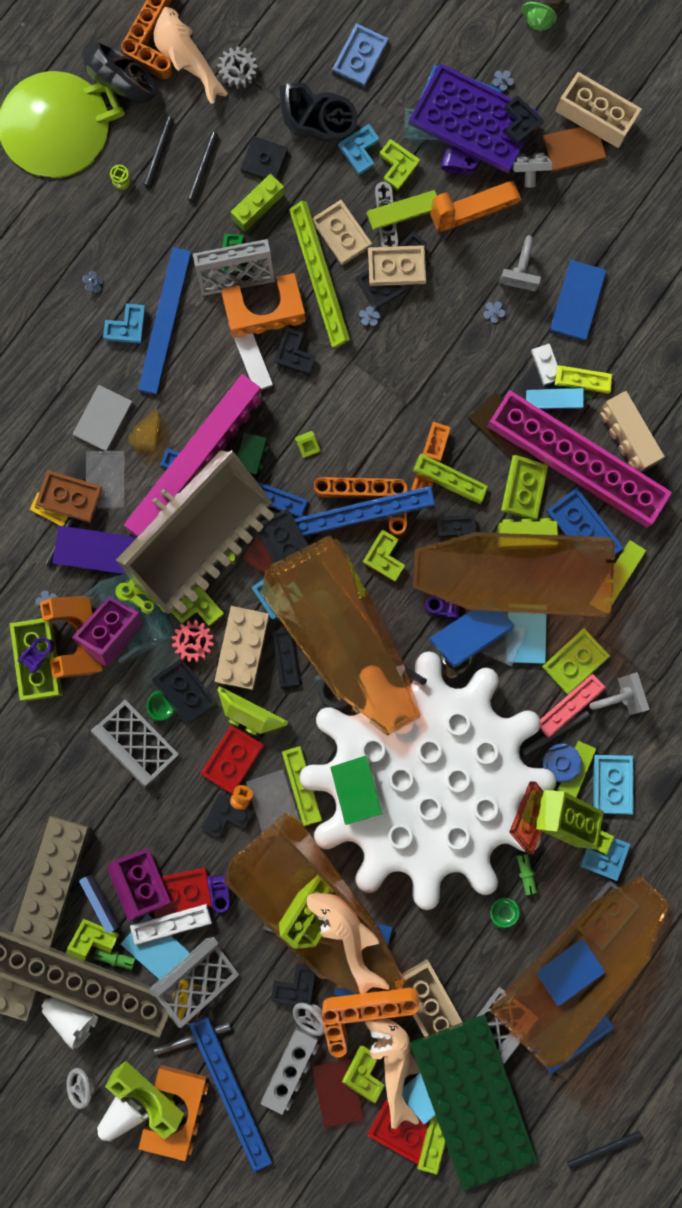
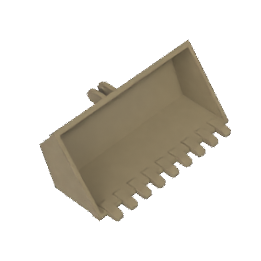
M220 451L175 497L162 489L160 494L169 503L165 506L159 499L154 498L152 500V503L161 510L158 516L116 559V562L129 578L168 614L174 608L181 614L187 611V607L181 601L185 596L192 602L198 599V595L192 589L196 585L203 590L209 587V583L203 579L207 573L215 579L219 577L220 572L214 565L218 561L225 567L231 564V560L225 554L229 550L235 555H239L242 552V549L236 542L240 538L247 544L253 540L252 536L246 532L250 527L257 532L262 531L263 525L258 521L261 515L268 521L274 518V514L268 509L273 504L233 451Z

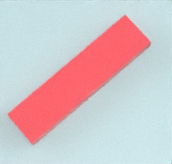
M591 674L540 719L541 725L539 730L550 739L600 695L606 687Z

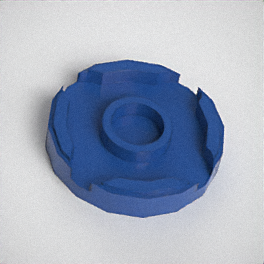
M556 744L547 750L543 758V768L553 772L556 782H570L580 773L582 759L578 751L572 746Z

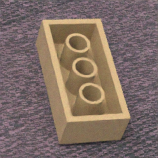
M577 72L560 98L555 111L619 148L642 109Z
M627 391L605 402L600 409V418L610 428L609 433L614 440H617L619 451L628 459V465L641 473L657 465L665 456Z
M231 606L215 683L254 691L270 617L268 613Z
M428 959L393 979L398 989L414 988L418 991L419 1010L413 1017L424 1036L462 1023Z

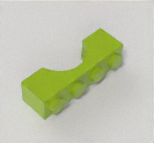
M127 1061L113 1071L105 1086L119 1100L124 1097L137 1099L148 1113L149 1127L163 1139L177 1130L184 1115L178 1107Z

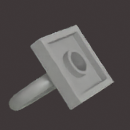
M528 235L524 240L518 268H514L513 271L503 269L499 284L536 291L541 277L530 275V271L527 270L533 244L532 236Z
M638 672L618 678L621 688L620 694L590 703V709L596 710L623 702L627 706L629 715L650 710Z

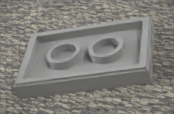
M98 385L73 432V436L107 452L133 402Z

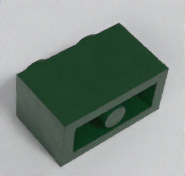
M244 432L237 457L252 477L257 478L258 473L262 474L264 467L262 462L263 455L267 456L269 450L267 439Z

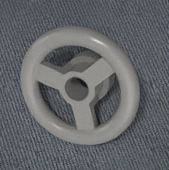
M298 1003L294 1006L293 1017L302 1030L313 1036H321L325 1033L321 1019L322 1010L318 1006L307 1003ZM299 1009H305V1016H299ZM305 1023L312 1025L316 1030L308 1027Z
M74 1068L70 1071L67 1078V1093L74 1107L84 1109L89 1104L91 1094L94 1092V1083L82 1069ZM78 1074L77 1083L73 1086V1078ZM74 1092L79 1095L82 1103L77 1101Z

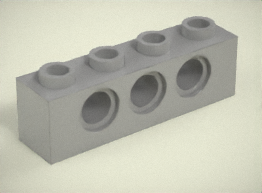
M296 1027L261 1100L262 1105L280 1114H283L284 1110H289L293 1102L291 1095L293 1091H298L302 1083L299 1080L302 1072L306 1074L310 1066V1062H308L310 1055H315L319 1047L317 1043L318 1037ZM298 1048H302L306 1052L301 1058L294 1054V1051ZM288 1067H294L297 1073L289 1076L285 1070ZM280 1085H284L288 1088V1092L280 1094L277 1088Z

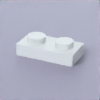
M550 344L532 349L531 353L543 386L554 383L558 365Z

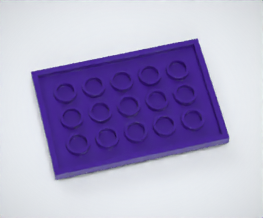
M441 63L408 122L409 125L506 173H509L526 140L524 139L519 145H516L504 134L505 129L514 122L504 111L505 105L512 98Z

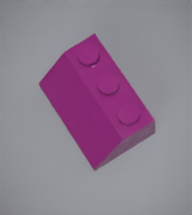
M108 596L72 638L94 660L108 667L143 626V622L139 612Z
M148 848L114 860L106 867L128 922L171 903Z

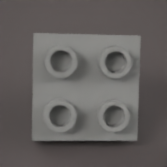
M520 153L511 168L514 172H525V187H536V171L552 170V162L544 153H533V156H526V154Z

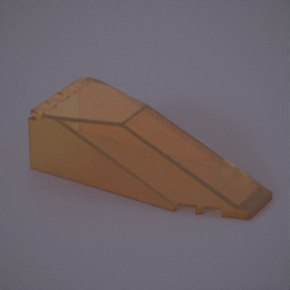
M472 532L465 536L451 538L448 541L415 549L413 588L468 610L611 619L612 602H606L605 598H612L613 583L606 582V579H613L614 563H607V560H614L615 541L611 537Z
M327 536L317 541V544L313 543L301 549V553L297 551L287 556L285 562L282 559L266 569L261 592L262 596L337 699L345 700L353 706V711L356 713L358 711L370 719L372 725L387 736L420 718L421 714L403 661L348 555L337 538L333 540L331 536Z
M284 813L275 821V825L271 824L260 834L261 837L257 836L246 845L247 849L243 848L234 855V859L230 860L223 882L320 979L323 980L325 977L336 983L339 989L344 987L355 994H360L357 982L347 961L342 939L323 938L322 936L316 947L294 949L280 936L279 922L298 892L317 875L334 891L333 895L339 896L358 915L360 923L372 931L379 939V944L366 946L362 949L364 965L371 972L383 978L389 984V990L399 989L405 984V980L379 927L302 823L294 815L290 816L288 813ZM372 987V988H370V989L367 991V993L379 992V991H387V990H386V989H382V988Z
M642 876L593 901L495 1001L491 1008L492 1014L501 1023L507 1019L508 1022L505 1024V1027L516 1038L522 1034L523 1036L519 1041L530 1052L535 1048L537 1049L534 1056L543 1066L546 1065L548 1068L566 1063L650 961L653 944L657 942L658 938L656 936L659 927L664 922L670 904ZM584 939L605 973L560 1006H556L536 974L546 963L578 940Z

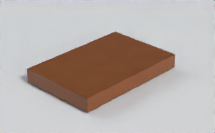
M583 127L544 135L542 138L547 157L552 162V172L602 161L606 158L601 138Z
M47 470L35 506L91 523L103 487Z

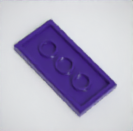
M58 526L53 564L127 575L116 562V559L132 544L135 537Z

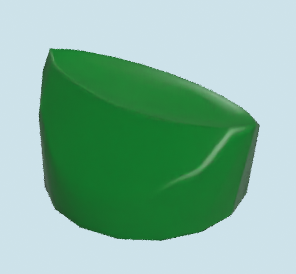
M159 690L151 694L146 706L151 721L158 722L168 719L174 712L172 706Z
M501 898L495 901L490 910L493 927L504 929L514 925L520 916L519 902L508 898Z

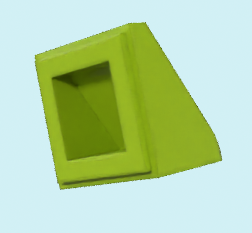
M313 431L295 437L303 458L320 452Z
M600 830L597 851L607 854L614 836Z

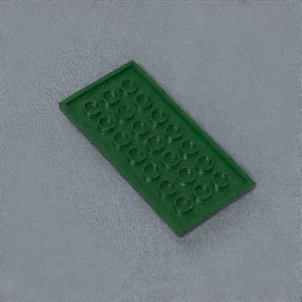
M485 1014L410 1042L463 1191L537 1163Z

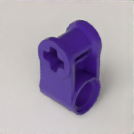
M447 148L444 151L441 169L448 173L471 176L476 171L478 158L454 148Z
M431 596L426 600L424 609L431 615L459 619V606L462 603V599ZM430 601L438 603L437 610H432L429 607Z
M44 637L37 638L18 658V662L23 663L29 668L31 674L36 673L45 660L53 653L55 649L54 642ZM46 641L48 643V649L42 652L40 650V644Z
M225 873L224 876L218 877L208 876V887L213 909L217 912L227 911L231 905L228 874ZM220 897L224 898L227 902L224 909H220L216 905V901Z

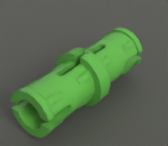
M529 853L523 854L524 863L522 855H518L516 857L521 872L519 876L523 880L525 895L531 894L529 886H531L532 894L537 893L533 877L535 873L531 869Z
M99 948L96 949V956H94V960L111 964L110 966L112 967L116 965L130 970L133 969L136 959L121 955L118 951L108 953Z

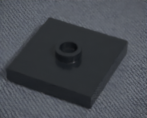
M253 136L241 165V172L261 179H265L271 174L277 179L288 147Z

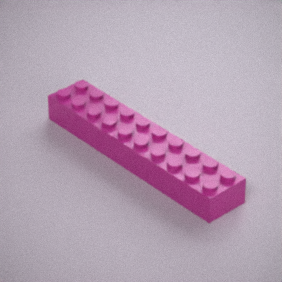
M241 374L125 522L124 526L128 532L137 538L158 516L161 510L152 503L154 498L159 499L165 506L169 503L160 494L162 489L175 497L220 451L226 449L228 445L226 442L230 437L234 438L240 424L242 422L246 423L251 416L249 414L253 408L256 409L261 404L260 386Z
M509 390L486 426L646 528L653 524L672 493L511 390Z

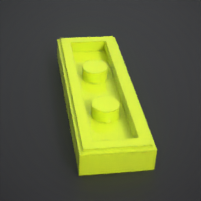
M560 365L556 368L555 385L575 389L583 388L584 390L606 394L611 392L612 374Z

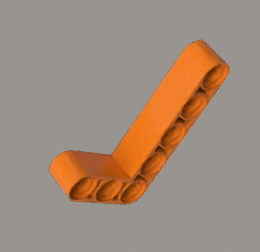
M146 0L121 45L123 56L139 62L150 74L160 79H168L172 75L170 59L147 47V44L154 34L155 25L163 8L169 7L172 0ZM130 49H133V50H134V51L131 52V53L127 52V51L130 50ZM147 57L151 58L148 61H144V59ZM161 66H167L165 69H160Z
M514 181L501 184L453 203L449 193H442L433 199L430 215L437 232H442L518 203L521 197Z
M321 477L314 482V493L321 498L379 499L398 494L393 490V487L397 485L403 488L402 493L407 492V484L400 479ZM322 483L328 487L323 492L317 489V486ZM344 484L347 489L344 492H339L336 486ZM361 484L365 487V491L357 492L355 487ZM381 485L384 487V491L377 493L374 487ZM407 513L390 516L388 527L390 534L395 537L403 535L407 526ZM394 523H400L403 529L401 531H395L392 528V525Z
M403 988L331 997L324 1000L321 1019L330 1054L340 1058L347 1052L348 1036L345 1023L416 1014L419 1010L418 991L414 988Z

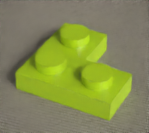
M392 139L387 142L379 153L380 157L393 165L383 177V181L399 191L420 163V159Z
M382 530L362 562L396 582L405 567L403 563L389 556L398 538Z
M197 585L193 591L198 595V599L192 602L185 596L181 601L187 607V611L181 614L174 608L171 612L182 624L195 613H198L211 626L224 613L207 593Z
M83 919L66 953L83 961L86 959L92 946L111 953L119 934L114 931L106 933L104 927Z
M360 1046L342 1082L370 1102L376 1103L384 1087L383 1083L370 1075L377 1059L371 1057L369 1049Z

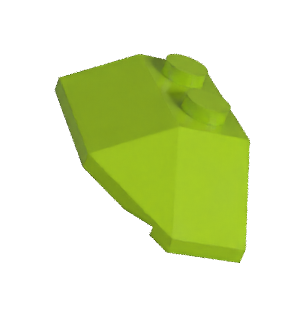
M220 686L217 689L225 715L230 718L228 722L239 726V724L246 726V731L253 735H256L257 732L263 734L285 727L289 723L287 720Z
M318 874L298 892L279 922L280 936L294 949L316 947L322 937L320 934L321 926L326 921H323V919L319 920L317 915L309 910L307 906L309 894L333 895L334 886L321 874Z

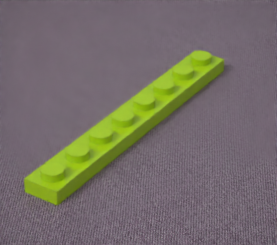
M300 201L290 208L289 211L332 348H337L350 340L307 201Z

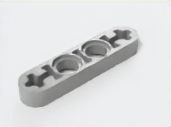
M380 182L375 188L376 208L393 203L392 188L387 182ZM381 188H384L386 191V199L382 200ZM396 223L392 224L393 228L390 231L379 228L381 247H388L386 245L387 236H391V244H394L392 247H398Z

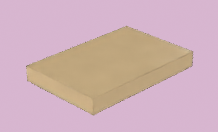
M339 200L312 218L315 229L341 266L372 247V242L342 200Z
M424 246L368 248L370 286L426 284Z

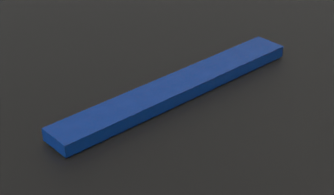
M172 248L138 390L141 392L155 395L158 393L190 262L191 251Z
M166 448L160 466L168 469L180 453ZM257 482L272 501L271 508L279 511L288 508L293 516L298 518L303 516L308 500Z
M429 486L294 520L303 536L306 537L436 505L432 487Z
M208 1015L189 1023L253 1171L256 1172L272 1164V1159Z

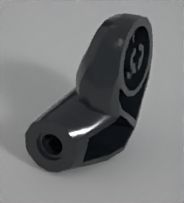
M99 42L89 43L83 48L84 68L89 76L100 85L112 89L126 99L140 103L151 101L158 93L155 79L139 62L123 56L120 52Z
M288 83L279 87L283 121L293 135L308 136L319 141L331 142L350 135L356 128L358 121L357 111L349 99L331 92L314 94L305 83Z

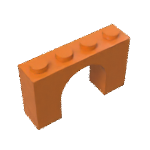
M295 273L276 277L281 301L278 308L267 315L253 314L245 307L239 285L221 289L232 338H242L247 334H260L265 332V330H278L287 325L296 326L305 322V312Z
M89 596L49 598L40 602L43 621L64 620L69 622L76 631L92 615V605ZM79 645L74 655H63L50 659L53 679L92 675L102 671V664L94 660Z
M163 1065L160 1066L154 1087L181 1097L188 1108V1119L165 1139L160 1137L149 1125H145L139 1150L182 1161L186 1160L187 1155L191 1156L194 1143H190L192 1135L196 1136L199 1123H196L197 1115L201 1116L204 1103H200L202 1095L206 1096L209 1083H206V1076Z

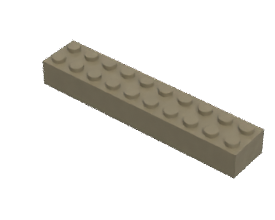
M56 816L49 817L13 933L53 948L91 827ZM0 977V1014L23 1021L29 1020L32 1016L39 991Z
M0 928V977L160 1037L169 1014L158 999L149 992L148 989L152 986ZM166 993L163 996L165 1001L169 1004H174V996Z

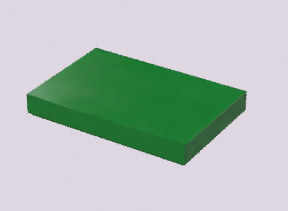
M368 755L330 767L345 825L384 814Z

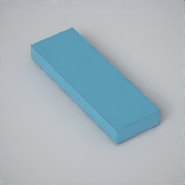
M584 389L526 390V401L541 410L584 408Z

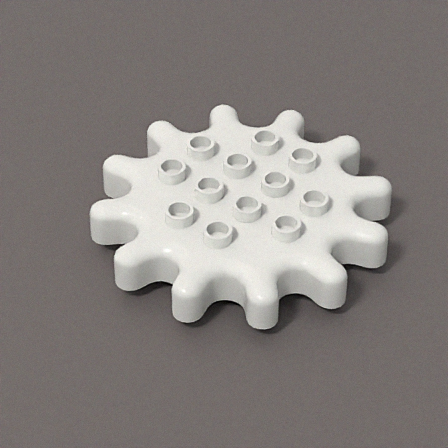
M428 651L422 653L415 662V672L427 679L425 685L413 681L407 687L396 688L387 681L383 672L378 667L368 666L360 672L358 679L366 698V706L359 714L348 716L332 707L321 709L317 714L316 724L322 732L335 740L337 753L333 761L328 764L306 766L300 772L299 777L300 783L304 788L312 791H326L333 796L336 802L334 816L316 828L314 832L315 843L322 849H331L346 841L358 844L364 852V859L355 878L358 888L365 893L377 891L387 875L392 872L400 871L406 873L412 879L413 900L418 907L424 910H430L437 906L440 899L441 881L446 875L454 872L464 874L476 892L482 895L493 893L498 886V879L490 863L492 851L501 844H510L518 850L533 852L539 847L541 842L539 832L526 824L519 815L521 801L531 794H543L544 790L553 791L556 785V778L553 772L544 768L527 767L523 764L519 755L521 743L538 732L541 725L539 716L535 712L528 710L520 712L511 718L498 716L493 711L490 701L499 683V677L493 669L482 668L475 672L464 688H451L443 681L440 657L436 653ZM368 755L372 771H376L381 779V782L376 784L384 814L345 825L330 767Z

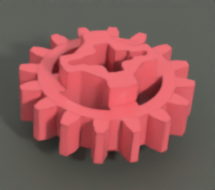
M196 620L194 625H191L190 621H187V626L180 624L181 630L175 629L174 631L177 636H172V640L176 641V643L172 644V647L178 648L175 654L181 653V660L187 657L189 663L193 658H195L196 663L199 661V657L206 659L205 653H211L208 647L214 646L212 642H209L214 639L213 635H208L210 629H204V623L198 626ZM190 630H198V632L195 633L191 632ZM184 635V642L180 645L181 636ZM206 638L205 646L202 649L201 642ZM189 639H196V645L190 643ZM187 651H195L196 653L190 654L187 653Z

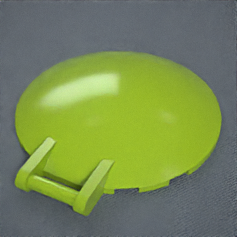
M42 72L21 81L5 98L0 109V141L9 158L26 172L39 177H67L84 170L95 161L94 158L100 151L102 152L107 141L109 122L124 116L125 112L120 107L114 91L110 88L104 87L99 83L91 85L84 79L66 72ZM106 91L113 107L110 111L107 110L100 94Z

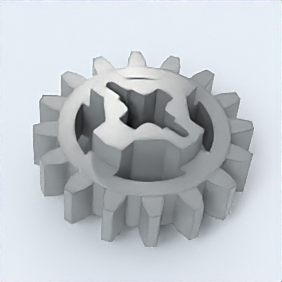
M239 47L236 48V51L229 48L230 53L224 51V58L219 57L220 64H217L219 77H223V83L228 81L229 87L233 84L236 85V89L239 88V84L246 87V82L251 84L252 78H256V71H258L256 58H253L252 52L247 54L246 48L240 51Z

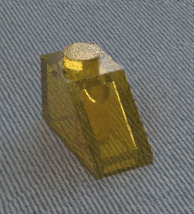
M159 411L152 412L133 427V433H129V444H131L133 450L156 452L161 416Z

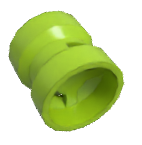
M123 165L112 167L110 177L114 187L120 190L128 188L131 179L127 168Z

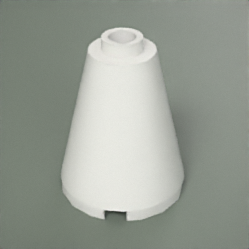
M48 997L42 1004V1013L71 1049L78 1048L91 1034L88 1032L90 1027H95L98 1021V1016L95 1013L55 997Z
M115 1097L97 1127L98 1136L103 1141L111 1142L149 1118L145 1107L135 1098L124 1097L119 1100Z

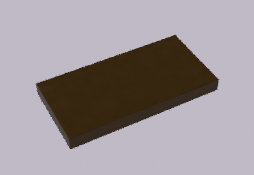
M494 391L468 419L511 460L513 455L533 460L534 456L486 427L504 400Z

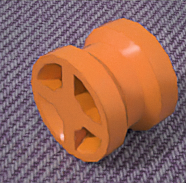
M244 785L237 786L230 798L231 805L237 810L247 809L253 797L252 790Z

